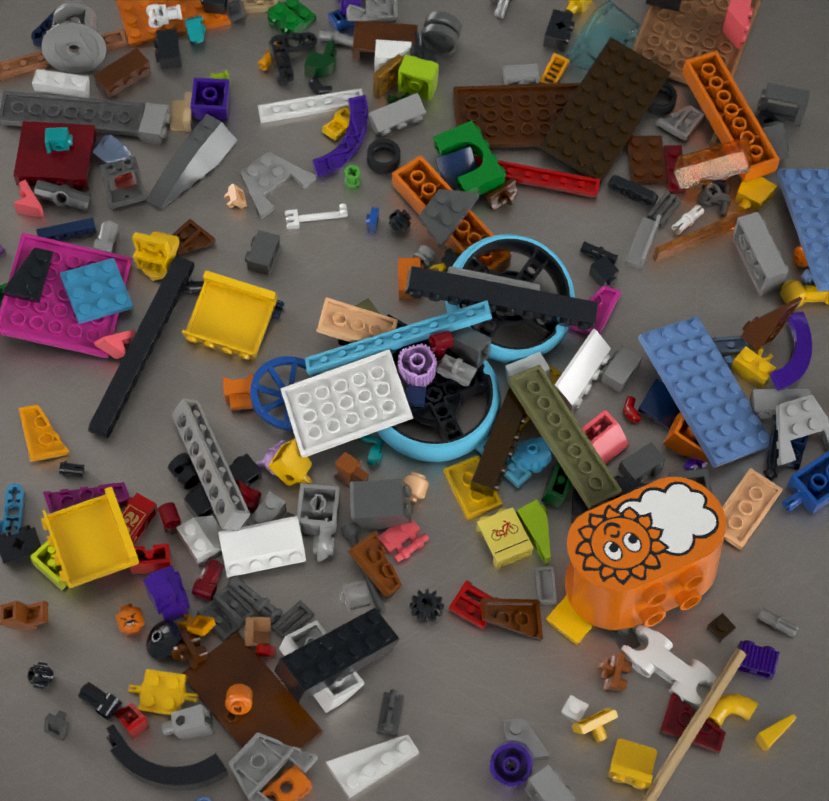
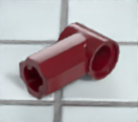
M449 330L429 335L430 350L435 354L436 361H440L446 349L454 345L453 336Z
M234 479L249 513L253 514L258 508L262 493L256 489L249 488L241 480Z
M168 502L158 508V512L165 533L174 535L178 533L177 527L181 525V519L175 503Z
M208 559L200 578H197L193 585L192 595L212 601L224 564L215 559Z

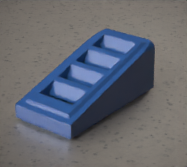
M341 9L328 13V21L335 31L339 32L355 25V21L344 19L345 16L347 18V15H343Z

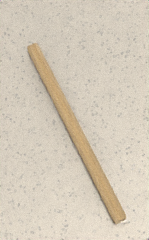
M735 649L641 801L657 800L746 657V653L743 650Z

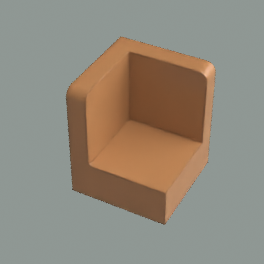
M246 617L245 646L270 645L271 618Z

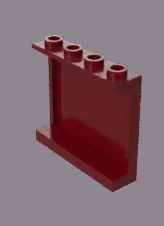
M23 121L13 174L16 185L26 180L29 186H36L37 181L41 180L59 186L65 184L76 190L89 189L87 180L93 141H96L97 137L95 125ZM67 127L69 135L73 137V145L70 146V150H51V153H47L45 128Z

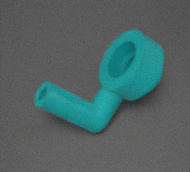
M369 435L361 437L360 441L374 445L370 450L367 464L375 467L377 463H381L383 453L380 451L384 442L382 439Z

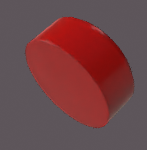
M270 645L256 646L257 655L263 657L276 656V647Z

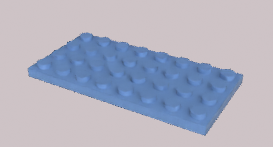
M778 169L776 176L817 291H829V169Z
M698 316L642 333L637 337L713 468L769 448L771 437L758 415L754 413L752 405Z

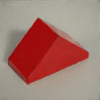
M132 702L114 714L132 740L150 728L146 717Z

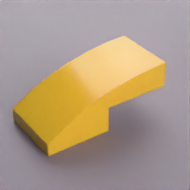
M345 106L334 114V118L322 127L321 132L334 141L339 139L349 126V108Z

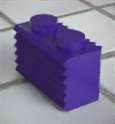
M750 640L740 641L737 648L743 650L746 653V657L738 670L772 680L775 676L780 652L775 651V648L771 646L760 647Z

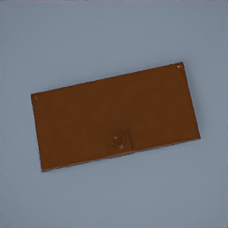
M238 631L209 652L208 659L198 663V669L192 670L189 667L181 673L188 676L186 683L198 694L201 701L241 748L257 732L279 740L288 746L303 749L323 733V730L305 709L297 703L287 688L250 646H245V640ZM244 684L252 689V708L246 714L235 715L230 713L225 706L227 690L232 685Z

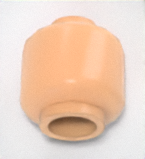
M411 472V475H406L404 482L412 490L410 501L416 503L417 499H424L429 486L426 476Z

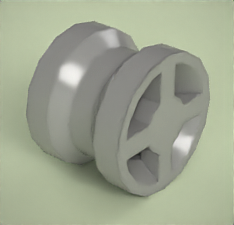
M422 245L419 248V252L415 253L412 258L420 257V264L427 268L429 262L433 261L436 255L431 248Z

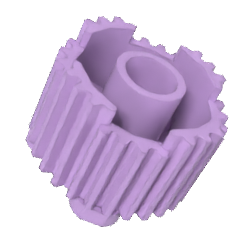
M421 343L417 344V346L413 345L412 347L409 346L402 349V352L400 351V355H398V375L400 380L404 381V384L426 387L427 384L429 385V381L432 382V379L435 378L437 359L433 351L430 350V346L427 347L426 344L423 345Z

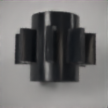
M397 209L390 214V222L388 223L395 232L398 229L403 232L411 225L409 221L411 217L405 209L402 212Z
M38 662L37 665L29 668L27 678L30 684H34L33 688L43 689L44 686H48L52 682L54 673L51 667H47L48 663Z

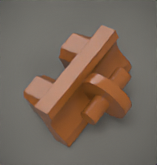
M619 652L618 655L611 656V659L605 658L604 663L597 665V670L602 672L601 678L605 679L602 690L606 692L612 690L622 692L626 690L628 682L620 678L621 672L628 674L632 667V663L625 659L626 654Z

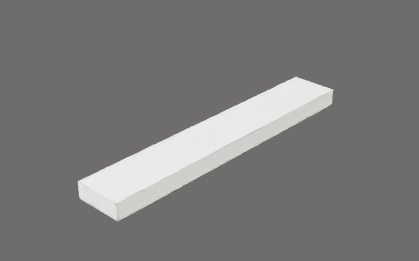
M362 88L257 105L261 123L337 111L345 106L349 108L348 99L362 96L363 92Z

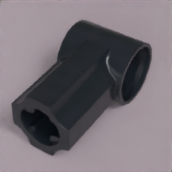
M90 682L84 684L78 694L81 700L92 706L99 715L107 720L112 718L122 704L116 696L109 692H103Z

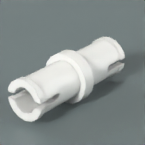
M694 206L692 210L684 213L681 219L672 225V230L675 231L678 228L675 233L680 235L687 227L694 225L695 220L704 214V209L701 208L698 211L701 206Z

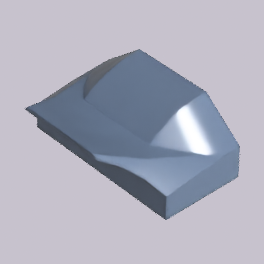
M109 134L102 137L94 145V150L92 151L105 163L132 157L126 146Z

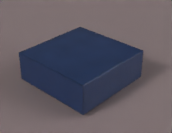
M407 385L406 398L409 406L424 407L426 387Z

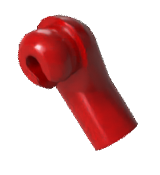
M627 396L623 414L629 421L638 423L641 420V414L634 408L636 398Z

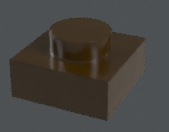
M723 613L707 626L720 642L736 629L735 625Z

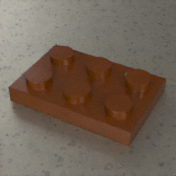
M662 135L631 136L626 144L630 181L638 185L666 184L667 176Z

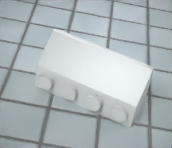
M595 329L591 331L554 385L571 412L574 408H579L583 400L581 399L582 396L589 393L592 381H597L602 372L600 369L608 364L611 356H609L611 348Z
M298 516L241 527L239 531L225 530L218 532L227 577L306 561Z
M316 620L285 636L279 650L285 656L325 635L327 632ZM355 671L313 696L327 713L343 704L365 683Z

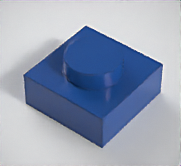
M372 207L371 213L367 214L366 225H369V232L376 233L379 208Z

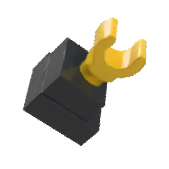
M451 248L447 249L444 252L445 256L441 259V264L433 265L430 269L447 272L448 268L452 267L458 259L457 254Z

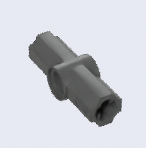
M38 180L34 189L36 197L54 201L58 206L68 205L88 211L92 199L91 194L73 190L65 184L59 186ZM60 193L65 194L66 198L62 197Z

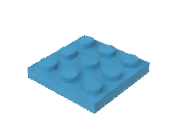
M114 258L60 273L61 281L78 324L133 309L132 301Z

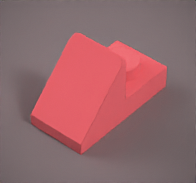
M26 180L19 182L21 190L18 192L22 199L14 202L16 212L40 218L44 217L42 206Z
M133 329L105 336L94 343L96 347L113 358L119 359L125 355L124 346L131 343V339H133L136 332Z

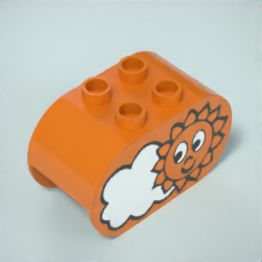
M666 477L581 514L571 525L567 538V550L571 562L565 574V591L575 612L594 626L608 630L632 628L641 623H644L646 627H651L662 621L666 616V612L679 606L681 610H688L697 605L702 599L701 595L711 587L717 575L726 530V518L721 504L707 488L693 480L683 477Z

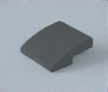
M226 586L213 596L211 602L198 610L197 615L213 617L216 625L211 630L224 642L245 625L246 617H253L256 612L230 586Z

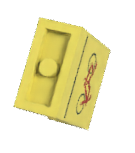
M513 507L509 509L503 508L490 517L489 515L483 516L477 521L476 530L477 532L481 531L494 557L493 564L496 570L532 555L534 547Z

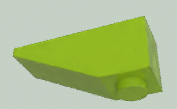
M536 499L517 509L516 514L544 564L548 565L551 558L548 512L543 504L540 505Z

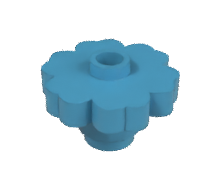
M532 437L529 441L524 440L516 446L517 451L514 453L515 461L518 466H524L526 470L539 473L552 461L553 453L542 437Z

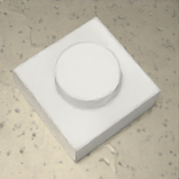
M570 695L560 715L576 723L583 718L589 705Z

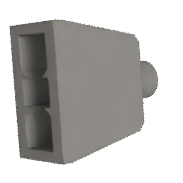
M202 704L172 712V721L162 723L164 735L175 734L180 740L214 734L212 714Z

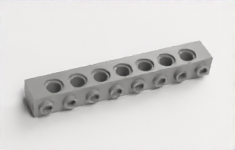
M182 398L171 415L221 528L239 531L250 516L249 510L199 401Z

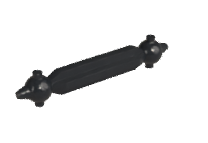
M776 414L772 415L775 423L772 426L767 457L768 469L763 471L765 477L770 481L778 476L775 471L777 458H779Z

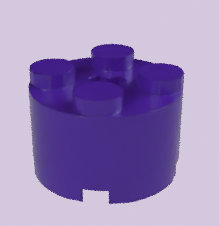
M516 740L501 743L495 749L490 760V770L493 777L509 787L523 784L529 778L534 766V757L529 747L525 743ZM510 759H512L513 762H517L515 767H512L511 764H507Z

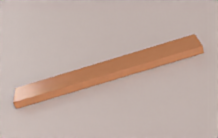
M123 29L102 34L106 44V52L128 46ZM42 51L0 62V81L34 72L36 69L49 68L52 65L46 61Z

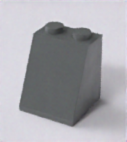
M402 479L350 482L351 519L368 532L411 523V515L413 514V508L410 503V497L412 496L411 487Z

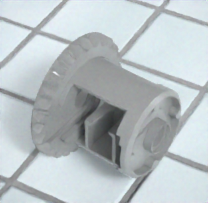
M68 2L55 10L53 26L50 30H47L41 45L44 58L54 68L63 72L77 74L89 72L103 62L106 55V44L103 36L97 30V16L89 6L79 2ZM77 17L80 20L78 22L71 21V18Z

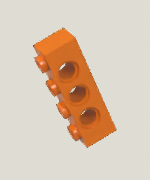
M296 765L292 768L289 766L281 772V777L278 780H272L264 787L265 791L262 794L268 799L271 798L275 801H299L312 789V783ZM284 785H290L292 790L284 793L281 791V788Z

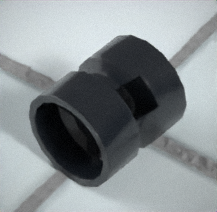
M188 453L179 454L169 463L168 470L175 478H178V482L185 490L193 488L200 482V478Z

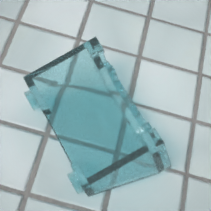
M607 0L590 15L565 58L570 60V64L589 71L610 37L625 45L629 40L633 41L637 37L640 24L611 0Z

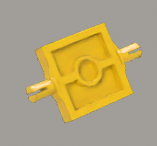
M146 669L142 685L129 684L130 688H128L129 693L140 695L138 706L140 711L171 716L172 712L181 710L185 701L197 702L196 698H198L197 693L186 692L188 676L185 674Z

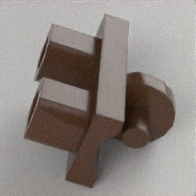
M513 178L508 181L504 180V184L496 190L484 193L486 200L489 202L490 209L495 211L505 203L510 206L515 203L514 197L518 194L515 187L516 180Z
M185 629L180 630L181 640L172 649L171 656L174 660H187L191 669L196 670L198 669L199 662L208 659V651L206 647L195 648L200 646L199 635H188Z

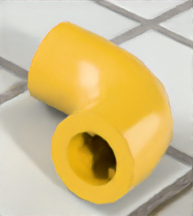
M725 694L720 697L707 719L718 727H721L725 718L730 714L739 715L749 721L759 703L741 694Z

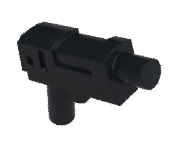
M415 32V44H411L410 56H416L417 58L437 63V59L433 55L434 51L426 48L425 43L422 42V32Z

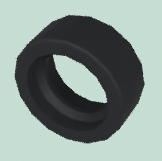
M665 82L659 93L667 95L670 98V102L667 104L653 102L647 110L653 115H667L675 108L677 101L676 89L671 84Z
M390 139L373 141L367 149V164L369 168L379 174H388L395 171L400 164V148L398 144ZM379 150H388L394 154V159L381 163L373 158V154Z

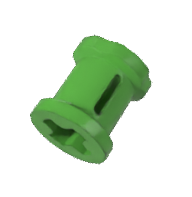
M355 165L347 166L344 170L345 185L348 188H357L361 181L359 177L360 168Z

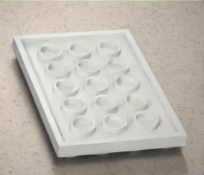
M390 349L280 388L302 458L413 419Z

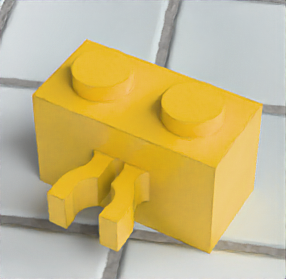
M745 346L734 359L731 370L756 388L764 389L771 380L769 374L776 371V367L769 363L773 355L770 353L768 357L762 358L763 348L756 354Z

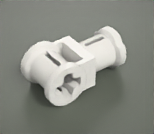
M152 4L146 8V13L149 15L148 24L153 28L169 24L168 20L182 19L180 4L166 8L165 4Z

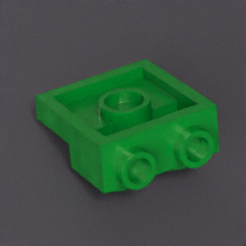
M286 0L283 3L279 1L267 10L268 21L270 24L277 26L283 34L300 33L316 20V14L298 0Z

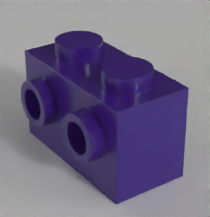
M162 570L145 578L143 582L147 595L158 614L173 610L175 605H177L175 597L178 594L172 579H167Z

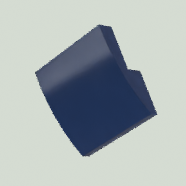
M471 146L435 158L442 179L453 191L458 189L457 177L478 168Z
M658 379L654 381L638 408V412L655 420L654 424L667 431L670 430L675 417L680 413L665 384Z

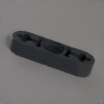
M618 175L611 176L607 183L611 191L647 207H654L659 198L654 191Z

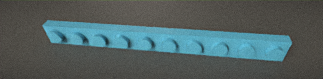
M483 301L306 357L307 373L309 376L389 349L392 351L429 339L431 334L447 330L452 332L490 320L492 315L488 301Z

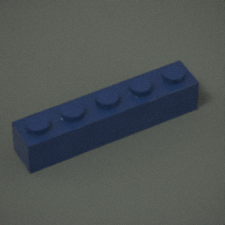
M93 218L36 229L37 236L57 241L97 233Z

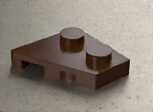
M191 219L187 220L172 234L179 237L180 240L176 252L177 256L216 243V239Z

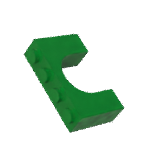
M473 121L433 136V147L437 154L442 156L471 146L473 153L482 160V164L476 170L457 177V188L462 192H473L481 195L503 185L506 172L502 166H499L495 153H491L487 140H483L480 128L475 126Z

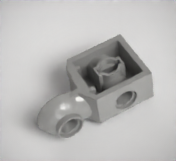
M301 483L297 508L300 530L304 534L315 536L313 554L317 555V562H320L329 555H334L335 538L331 537V535L336 533L340 487Z

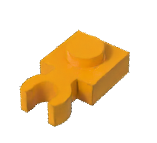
M185 614V621L177 622L179 629H185L188 633L205 636L216 625L213 617L197 615L193 618L190 614Z

